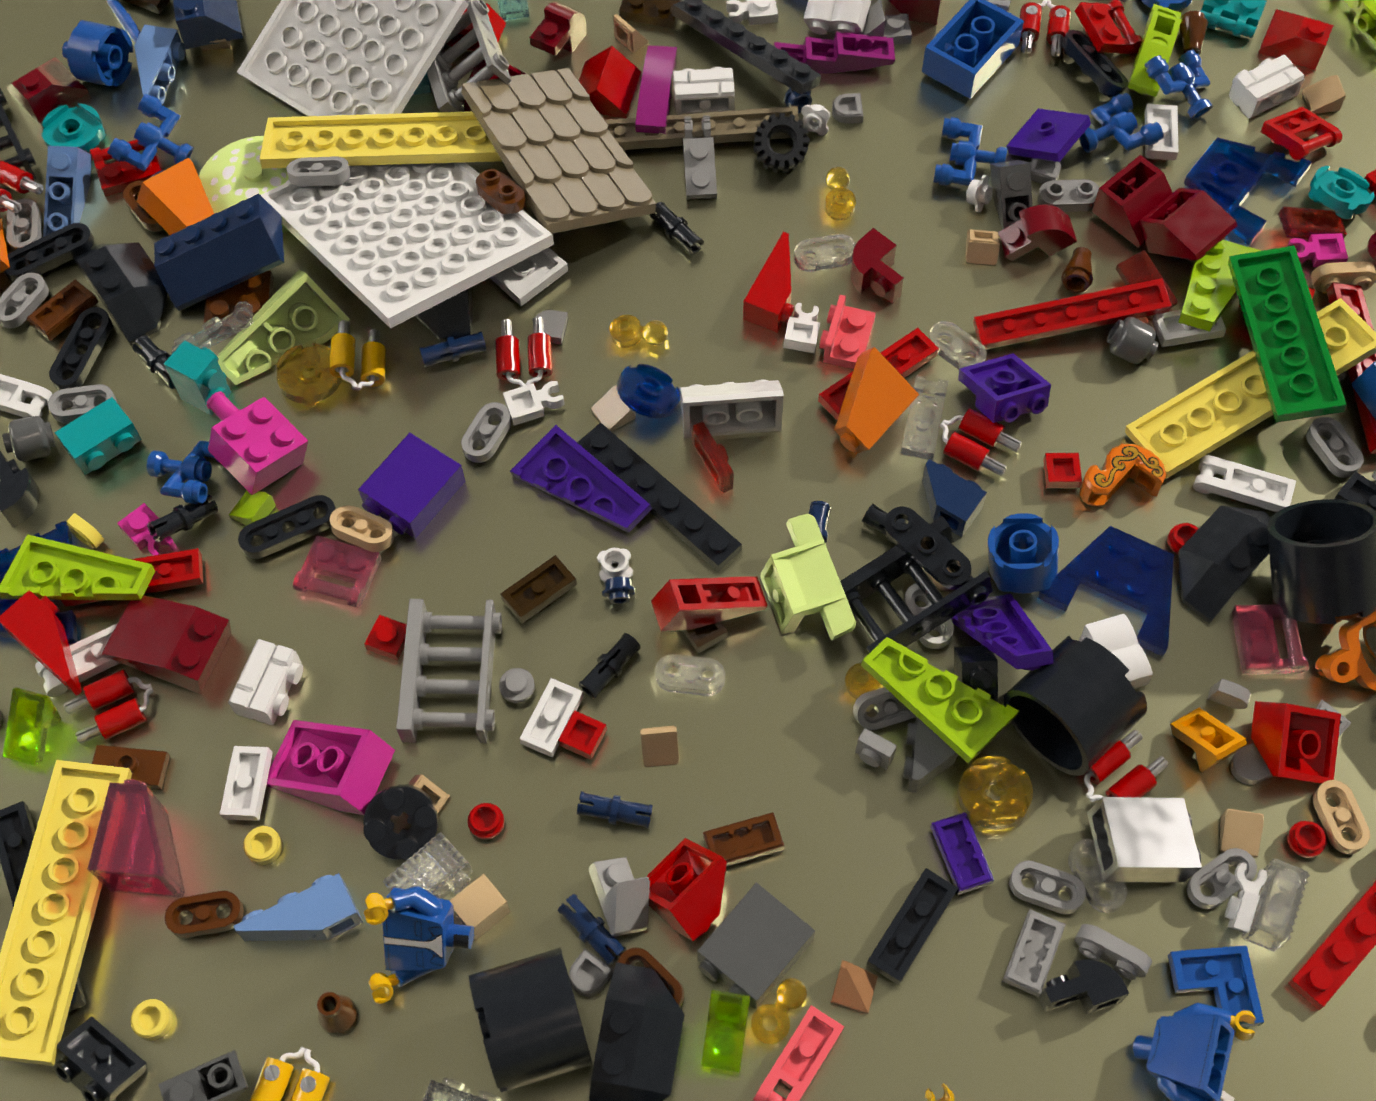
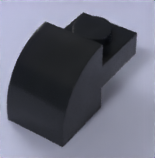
M0 450V510L11 526L15 527L27 520L36 510L40 492L37 483L26 468L21 470L14 458L8 461Z
M1083 959L1074 961L1069 968L1070 980L1067 975L1049 980L1045 983L1047 988L1043 990L1038 998L1044 1012L1080 1000L1085 1013L1089 1014L1121 1003L1129 995V991L1121 976L1110 966L1096 960Z

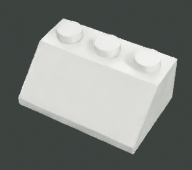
M761 379L747 383L725 382L720 385L703 386L694 384L689 387H680L684 438L781 431L784 395L779 380L768 381Z

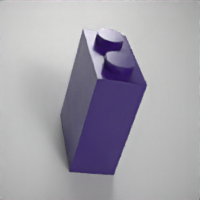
M409 432L361 485L358 491L363 502L362 507L365 511L388 520L392 525V529L401 535L407 533L416 539L466 481L462 465Z

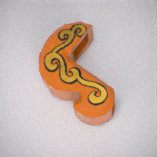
M1121 444L1111 449L1101 470L1097 465H1092L1086 471L1080 487V496L1090 506H1104L1130 477L1134 480L1135 484L1152 496L1157 497L1166 477L1164 464L1158 456L1137 444Z

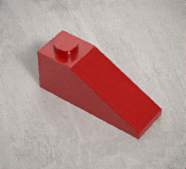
M784 231L743 301V320L778 333L783 322L788 323L789 317L792 316L794 311V305L791 304L789 233Z
M757 576L669 579L651 600L661 631L692 630L762 611L768 607Z
M29 590L0 615V624L9 635L74 695L78 696L82 689L64 625L55 615L60 610L45 595L39 599Z

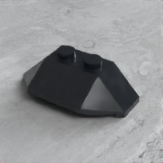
M139 242L100 244L73 259L130 345L135 344V340L141 336H150L159 331L160 318L168 293L154 267V263Z
M474 286L415 317L432 331L439 341H447V338L452 336L454 339L471 335Z
M1220 506L1178 552L1182 603L1210 624L1269 559L1267 524L1272 516L1261 510Z
M616 963L605 1000L590 1082L589 1101H664L671 1096L685 1014L654 969Z

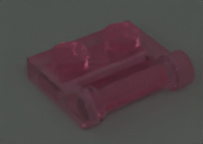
M317 535L301 570L295 575L293 589L303 593L309 590L347 601L349 606L359 608L382 560L379 552H371L361 547ZM318 573L355 585L349 588L314 578V575Z
M1235 605L1232 615L1242 675L1298 674L1309 670L1308 658L1303 656L1297 620L1284 616L1283 608L1278 605ZM1273 620H1282L1288 659H1280Z

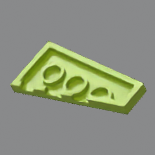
M1222 240L1206 252L1204 257L1195 260L1178 323L1210 332L1226 310L1228 303L1237 294L1228 266L1229 256L1262 250Z
M27 534L0 584V598L19 599L30 590L39 599L45 595L50 600H141L155 573V569L148 563Z
M888 637L875 647L861 663V666L968 764L1019 712V710L1008 704L1005 707L990 698L991 695L979 688L975 690L957 680L958 676L947 670L943 672L928 664L926 658Z

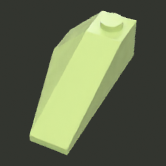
M298 270L274 293L217 355L219 366L225 375L235 385H238L271 369L272 366L289 358L292 359L303 351L327 342L338 332V323L342 320H345V322L349 321L350 318L305 272Z

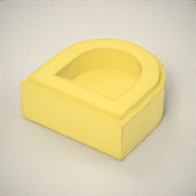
M76 513L66 521L74 537L90 549H97L104 542L102 535Z

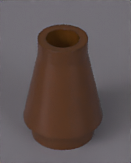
M1189 11L1182 15L1179 27L1183 54L1194 50L1196 54L1200 55L1208 20L1205 18L1204 13L1200 11Z
M1078 247L1073 251L1072 257L1061 275L1064 287L1072 293L1086 291L1093 282L1092 253L1085 247Z
M326 992L318 999V1019L324 1030L330 1033H342L353 1025L357 1010L354 1002L349 997L338 995L334 992Z

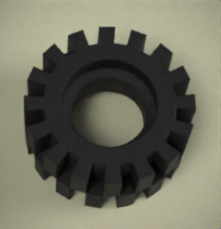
M780 113L779 116L775 117V114H772L768 120L764 119L756 130L754 154H757L756 159L759 163L761 161L764 163V168H773L772 172L777 173L778 170H782L785 173L790 168L794 170L799 163L803 162L809 145L808 130L803 128V122L800 119L798 122L794 120V115L790 114V117H785V113ZM779 132L788 134L793 141L792 149L784 154L776 153L770 146V138Z

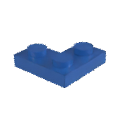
M1247 945L1171 951L1168 954L1175 993L1213 990L1218 1008L1229 1010L1233 1016L1245 1010L1254 1014L1256 1018L1254 1024L1239 1022L1241 1027L1260 1026L1264 1023Z

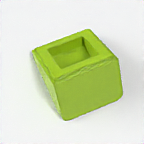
M246 491L228 515L230 518L247 526L267 517L276 505L272 496L266 492L258 491L251 495Z

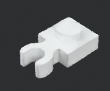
M729 0L726 2V11L729 13L728 18L735 23H741L746 19L749 20V25L778 22L775 0H745V2Z
M797 303L794 316L789 317L783 348L815 353L820 322H817L819 308L814 306L811 313H804L801 310L802 303Z
M548 382L542 389L537 391L533 383L503 392L504 401L510 412L513 426L545 416L543 409L545 407L558 409L564 406L563 395L550 396L552 393L559 392L558 382Z

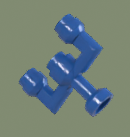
M1190 50L1180 56L1178 59L1180 63L1169 70V65L1161 55L1151 58L1145 63L1147 74L1150 78L1157 81L1164 95L1183 92L1190 104L1187 113L1191 120L1199 118L1213 107L1209 99H1201L1196 89L1208 87L1210 80L1201 67L1202 59L1194 50Z
M1124 93L1112 97L1110 102L1091 110V115L1103 127L1096 130L1088 127L1079 138L1082 148L1089 153L1096 150L1099 141L1114 136L1127 151H1131L1142 145L1152 146L1158 143L1159 140L1163 139L1164 134L1158 122L1142 126L1139 132L1133 134V130L1137 129V120L1132 112L1128 113V111L1133 109V102L1130 95Z
M145 94L138 105V110L149 118L156 117L163 122L159 127L150 122L147 124L141 122L134 138L138 140V144L145 147L141 154L133 150L130 143L118 138L112 141L107 152L113 159L119 162L126 161L145 172L157 154V148L172 155L175 164L187 158L190 159L194 147L187 143L178 146L165 138L169 136L181 116L163 106L158 98Z
M951 117V119L945 118L942 136L948 139H956L958 137L969 138L968 142L959 140V143H952L949 160L954 161L955 165L964 166V169H954L949 164H936L933 183H939L942 186H948L951 183L969 186L975 177L976 162L988 164L1005 162L1007 147H998L996 152L978 150L983 129L982 125L963 123L959 118Z
M199 441L183 461L169 459L163 451L155 450L149 454L146 467L151 477L161 478L167 472L173 473L160 489L162 495L183 498L186 503L191 504L204 503L206 501L208 487L202 482L210 479L212 465L204 456L215 458L208 451L209 442Z

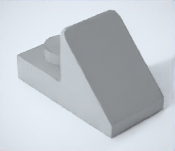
M881 0L869 8L863 35L893 38L894 45L911 43L912 33L908 14L884 16Z
M626 857L593 862L588 870L611 936L645 931L648 928L649 877L634 879Z

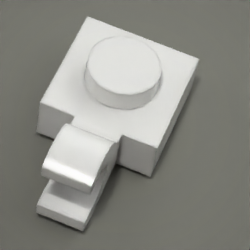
M1242 862L1235 869V878L1241 890L1238 891L1237 897H1230L1225 917L1230 919L1229 928L1249 933L1260 898L1259 891L1267 879V871L1260 869L1256 880L1249 881L1244 874L1247 864Z

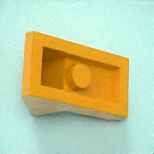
M1197 708L1170 723L1173 736L1195 750L1200 772H1204L1227 759L1247 744L1245 737L1201 708Z

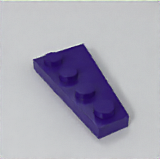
M557 425L510 470L513 477L628 533L652 510L646 500Z
M1012 594L988 597L981 604L971 605L951 618L954 625L1017 670H1036L1042 665L1053 664V650Z

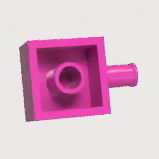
M222 391L216 392L208 399L206 407L211 409L221 419V422L211 427L208 451L251 495L303 464L308 440L265 397L240 410Z

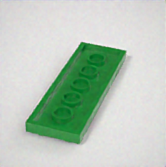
M1295 245L1229 256L1228 266L1275 422L1345 412L1347 404Z

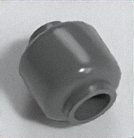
M1127 317L1123 321L1119 319L1112 327L1107 338V342L1110 343L1111 353L1132 364H1138L1144 358L1151 359L1158 347V342L1155 341V328L1135 317Z
M40 416L12 420L8 425L9 433L2 434L6 452H14L16 459L20 462L46 458L50 455L51 448L56 447L50 421L44 422Z

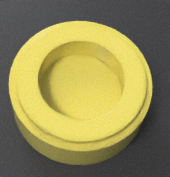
M259 826L252 829L246 835L243 849L253 863L268 865L276 861L281 855L283 842L273 828Z
M145 1000L133 1010L130 1020L131 1027L135 1034L144 1040H158L169 1032L173 1022V1015L169 1007L160 1000Z

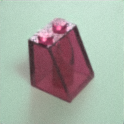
M132 779L124 780V783L110 782L87 870L111 892L182 898L185 890L166 808L144 782Z

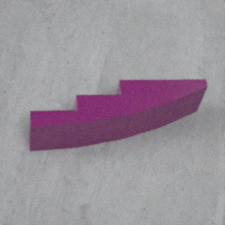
M836 32L834 40L805 37L803 45L774 42L773 45L780 50L786 51L789 56L799 62L809 65L812 70L819 74L866 70L892 65L895 62L894 41L890 37Z
M648 45L637 106L636 132L666 134L667 116L669 115L670 100L672 99L673 71H675L677 47Z

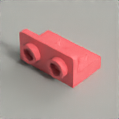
M839 295L837 305L831 304L827 323L831 324L829 331L823 330L819 349L824 350L823 363L854 369L858 356L867 350L876 313L845 306L846 296Z

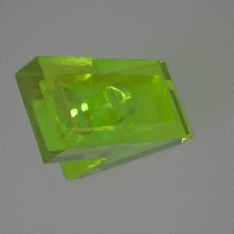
M17 687L12 689L2 757L34 766L43 762L48 728L61 723L62 720L50 696Z
M717 990L711 991L701 1066L740 1073L751 996Z

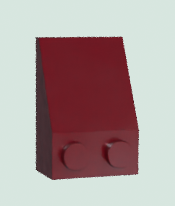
M143 595L141 600H130L107 642L102 656L201 695L231 636L230 620L196 606Z

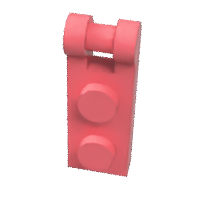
M811 1005L760 1086L753 1101H800L843 1032L844 1026ZM779 1081L792 1089L786 1099L774 1091Z

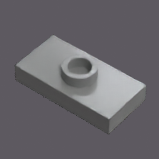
M1029 909L1003 982L1039 997L1066 924Z

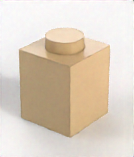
M482 874L450 900L453 904L454 924L473 926L474 940H477L511 912L505 898L485 874Z

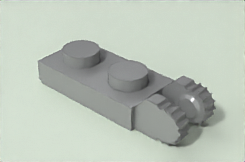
M703 115L701 120L704 138H692L693 121L691 116H684L685 138L683 139L687 200L717 198L714 140L711 137L710 115Z

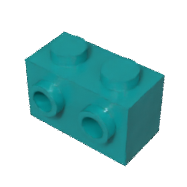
M184 340L166 360L164 366L181 400L212 416L214 412L206 407L208 399L219 391H222L227 398L232 393L226 381L227 376L221 370L218 363L219 358L214 352L205 347L200 349Z
M113 397L55 432L65 450L84 475L101 468L107 461L122 452L130 450L134 444L142 440L132 421Z

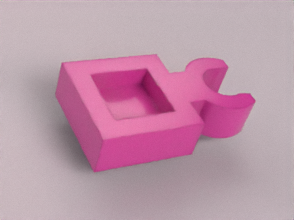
M1342 233L1311 234L1308 241L1294 238L1288 244V246L1295 245L1296 251L1299 252L1297 255L1300 264H1303L1306 260H1312L1313 267H1319L1327 263L1347 262L1349 259Z
M145 503L117 523L140 551L147 546L148 551L153 556L160 555L158 549L162 545H168L173 551L177 549L171 536L163 539L161 542H156L153 538L157 534L150 535L147 524L159 518Z

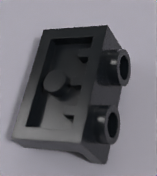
M91 1016L58 1043L57 1057L53 1067L55 1073L62 1081L66 1083L71 1082L81 1090L86 1101H116V1097L146 1072L147 1063Z

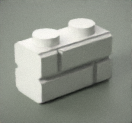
M1285 55L1273 60L1267 58L1257 68L1250 71L1242 70L1234 77L1229 98L1237 107L1240 106V110L1249 119L1297 96L1305 80L1304 74L1296 66L1293 67V63Z
M713 67L703 70L686 68L681 71H673L676 115L735 111L732 68Z
M258 639L228 701L234 713L262 723L274 725L277 716H282L286 712L289 703V696L287 694L291 685H296L303 673V665L297 652L291 648L280 645L276 646L273 643Z

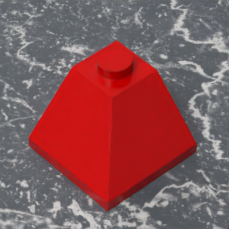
M1276 9L1258 53L1273 58L1285 55L1295 65L1316 70L1334 25Z
M1255 701L1251 738L1272 776L1318 784L1334 780L1341 713L1288 703Z
M687 838L683 839L646 876L649 877L650 881L649 906L676 932L694 941L698 936L704 934L709 929L711 923L720 915L727 865L726 860L722 856Z

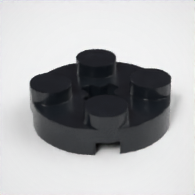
M408 784L391 786L378 792L368 804L364 814V836L369 841L371 847L382 856L395 860H411L416 855L424 852L433 842L438 830L437 811L431 797L422 789ZM402 812L408 814L407 822L411 824V827L408 830L402 828L400 831L395 830V823L391 821V817L393 815L399 817Z

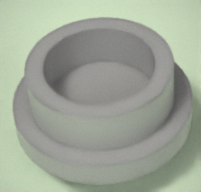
M513 668L506 671L499 681L501 695L506 700L514 703L527 700L533 694L535 688L532 675L527 670L521 668Z

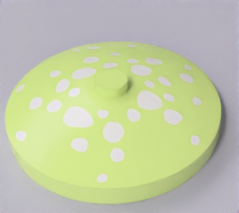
M264 136L244 138L223 147L202 168L199 178L214 214L258 193L261 195L289 182L286 168L262 169L259 158ZM282 224V233H284L288 229Z

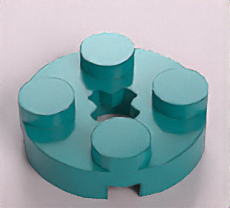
M77 103L78 107L69 108L66 104L52 110L47 114L42 123L44 130L41 134L46 146L79 147L87 153L90 152V149L95 148L106 137L103 123L97 111L91 106ZM70 128L77 129L75 132L68 133Z
M1323 166L1316 171L1310 182L1311 190L1308 196L1312 201L1322 203L1334 210L1337 216L1343 219H1351L1354 214L1365 212L1373 201L1374 191L1370 194L1367 190L1370 184L1356 172L1343 167H1339L1337 172L1328 171L1330 166Z

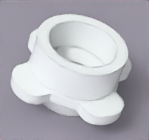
M818 104L803 106L801 110L803 114V128H807L811 132H817L821 136L827 134L829 130L827 122L830 118V112Z
M983 175L981 180H972L967 189L968 204L975 205L976 212H981L983 205L988 204L993 195V188L988 185L989 177L987 175Z
M610 548L600 552L597 557L602 568L599 573L600 579L605 582L613 577L631 578L633 575V569L629 567L631 553L624 548ZM617 563L618 566L613 567L612 564Z

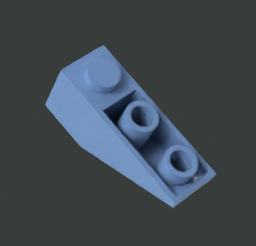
M144 24L134 45L143 96L145 94L153 95L163 104L168 86L175 79L179 62L185 57V46L177 29Z
M48 146L43 237L72 223H80L90 188L92 155L79 147Z
M338 873L334 876L325 875L318 878L312 883V887L300 893L292 892L284 895L277 901L276 905L264 911L256 910L250 912L242 918V922L234 926V929L244 941L330 940L363 923V920L344 880Z

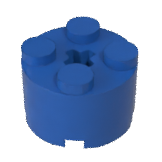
M81 20L72 31L69 41L64 42L62 46L63 57L67 59L71 73L78 80L103 86H119L125 82L130 74L132 63L128 62L129 52L133 53V45L130 36L123 29Z
M1028 513L1013 514L1004 518L1003 523L996 528L994 526L988 536L989 572L996 582L997 588L1003 592L1025 594L1037 591L1043 592L1051 587L1052 581L1058 572L1059 538L1056 529L1052 525L1050 527L1045 524L1043 518Z

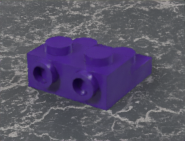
M1013 353L959 369L958 380L976 395L975 407L993 423L1004 420L1006 422H1013L1019 415L1031 412L1039 414L1048 407L1051 384Z

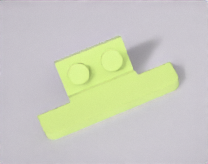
M803 514L788 519L786 526L795 547L771 554L760 574L763 586L781 634L795 632L805 615L820 612L830 640L833 641L852 632L856 626V620L815 517L811 514Z

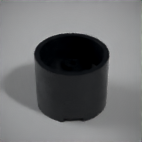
M1313 500L1288 506L1275 513L1269 519L1267 528L1273 603L1283 608L1284 616L1306 623L1336 624L1335 617L1356 613L1361 617H1366L1376 611V511L1373 508L1348 500Z
M1067 636L1053 649V664L1042 665L1039 669L1030 670L1004 695V706L1006 707L1008 704L1019 710L1011 723L1023 740L1049 764L1067 774L1075 776L1084 775L1147 712V701L1144 693L1140 691L1136 693L1134 687L1125 676L1130 670L1108 649L1087 637L1080 642Z
M561 947L469 975L475 1011L478 1012L483 1043L496 1086L500 1089L501 1093L593 1064Z

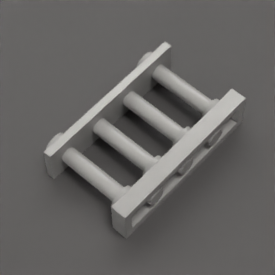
M465 0L469 4L467 11L461 16L427 71L438 109L441 112H465L463 107L465 98L462 95V86L457 89L458 81L484 59L487 65L466 83L489 80L494 75H497L506 84L512 81L507 69L509 63L501 53L487 14L489 8L483 0ZM472 23L474 28L445 52L446 44ZM478 41L480 47L451 70L452 62Z
M409 599L396 728L402 742L416 743L417 730H423V727H476L479 742L487 743L488 731H494L495 712L494 709H490L495 633H501L502 615L501 613H496L493 600H486L485 616L432 615V612H427L423 599ZM432 629L484 630L482 648L430 647L426 643V633H431ZM429 661L481 662L480 680L427 679L426 676H422L423 665H428ZM426 694H479L477 713L424 712L423 709H419L420 697H426Z

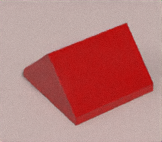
M610 46L585 61L578 81L589 94L590 101L599 114L627 118L642 72L617 49Z

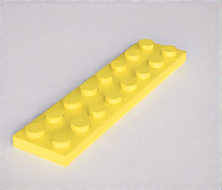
M472 111L271 117L267 119L259 158L262 169L287 168L290 162L298 158L333 156L345 158L349 166L502 161Z
M1341 298L1316 312L1337 376L1376 353V332ZM1254 350L1126 426L1125 433L1134 444L1152 451L1162 461L1166 471L1165 479L1273 415Z
M56 760L0 952V1060L51 1066L55 1064L57 1045L61 1041L131 780L132 773L129 768Z

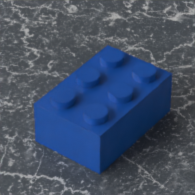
M969 0L925 47L922 73L971 99L1019 46L1024 20L987 0Z

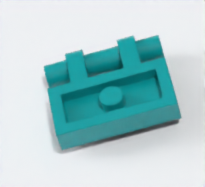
M1204 0L1200 12L1204 13L1205 18L1208 20L1207 28L1215 30L1219 28L1233 32L1232 36L1240 38L1243 35L1253 38L1267 1Z

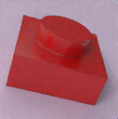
M1045 453L1043 462L1046 488H1080L1082 475L1079 453Z
M379 615L364 643L366 650L398 661L405 647L407 624Z
M574 710L558 740L559 746L591 760L607 731V725Z

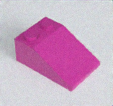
M293 720L269 769L266 786L338 811L364 815L368 804L376 794L395 749L368 729Z

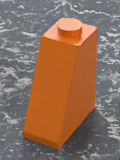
M189 158L143 181L136 201L169 235L214 214L195 166Z
M875 347L862 352L858 356L834 429L840 436L842 445L852 452L855 451L856 454L869 450L919 395Z

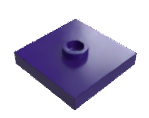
M1038 108L1006 145L1008 154L1060 162L1091 125L1089 115Z

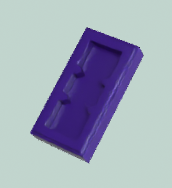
M966 812L931 823L930 828L954 886L958 887V895L993 884V875Z

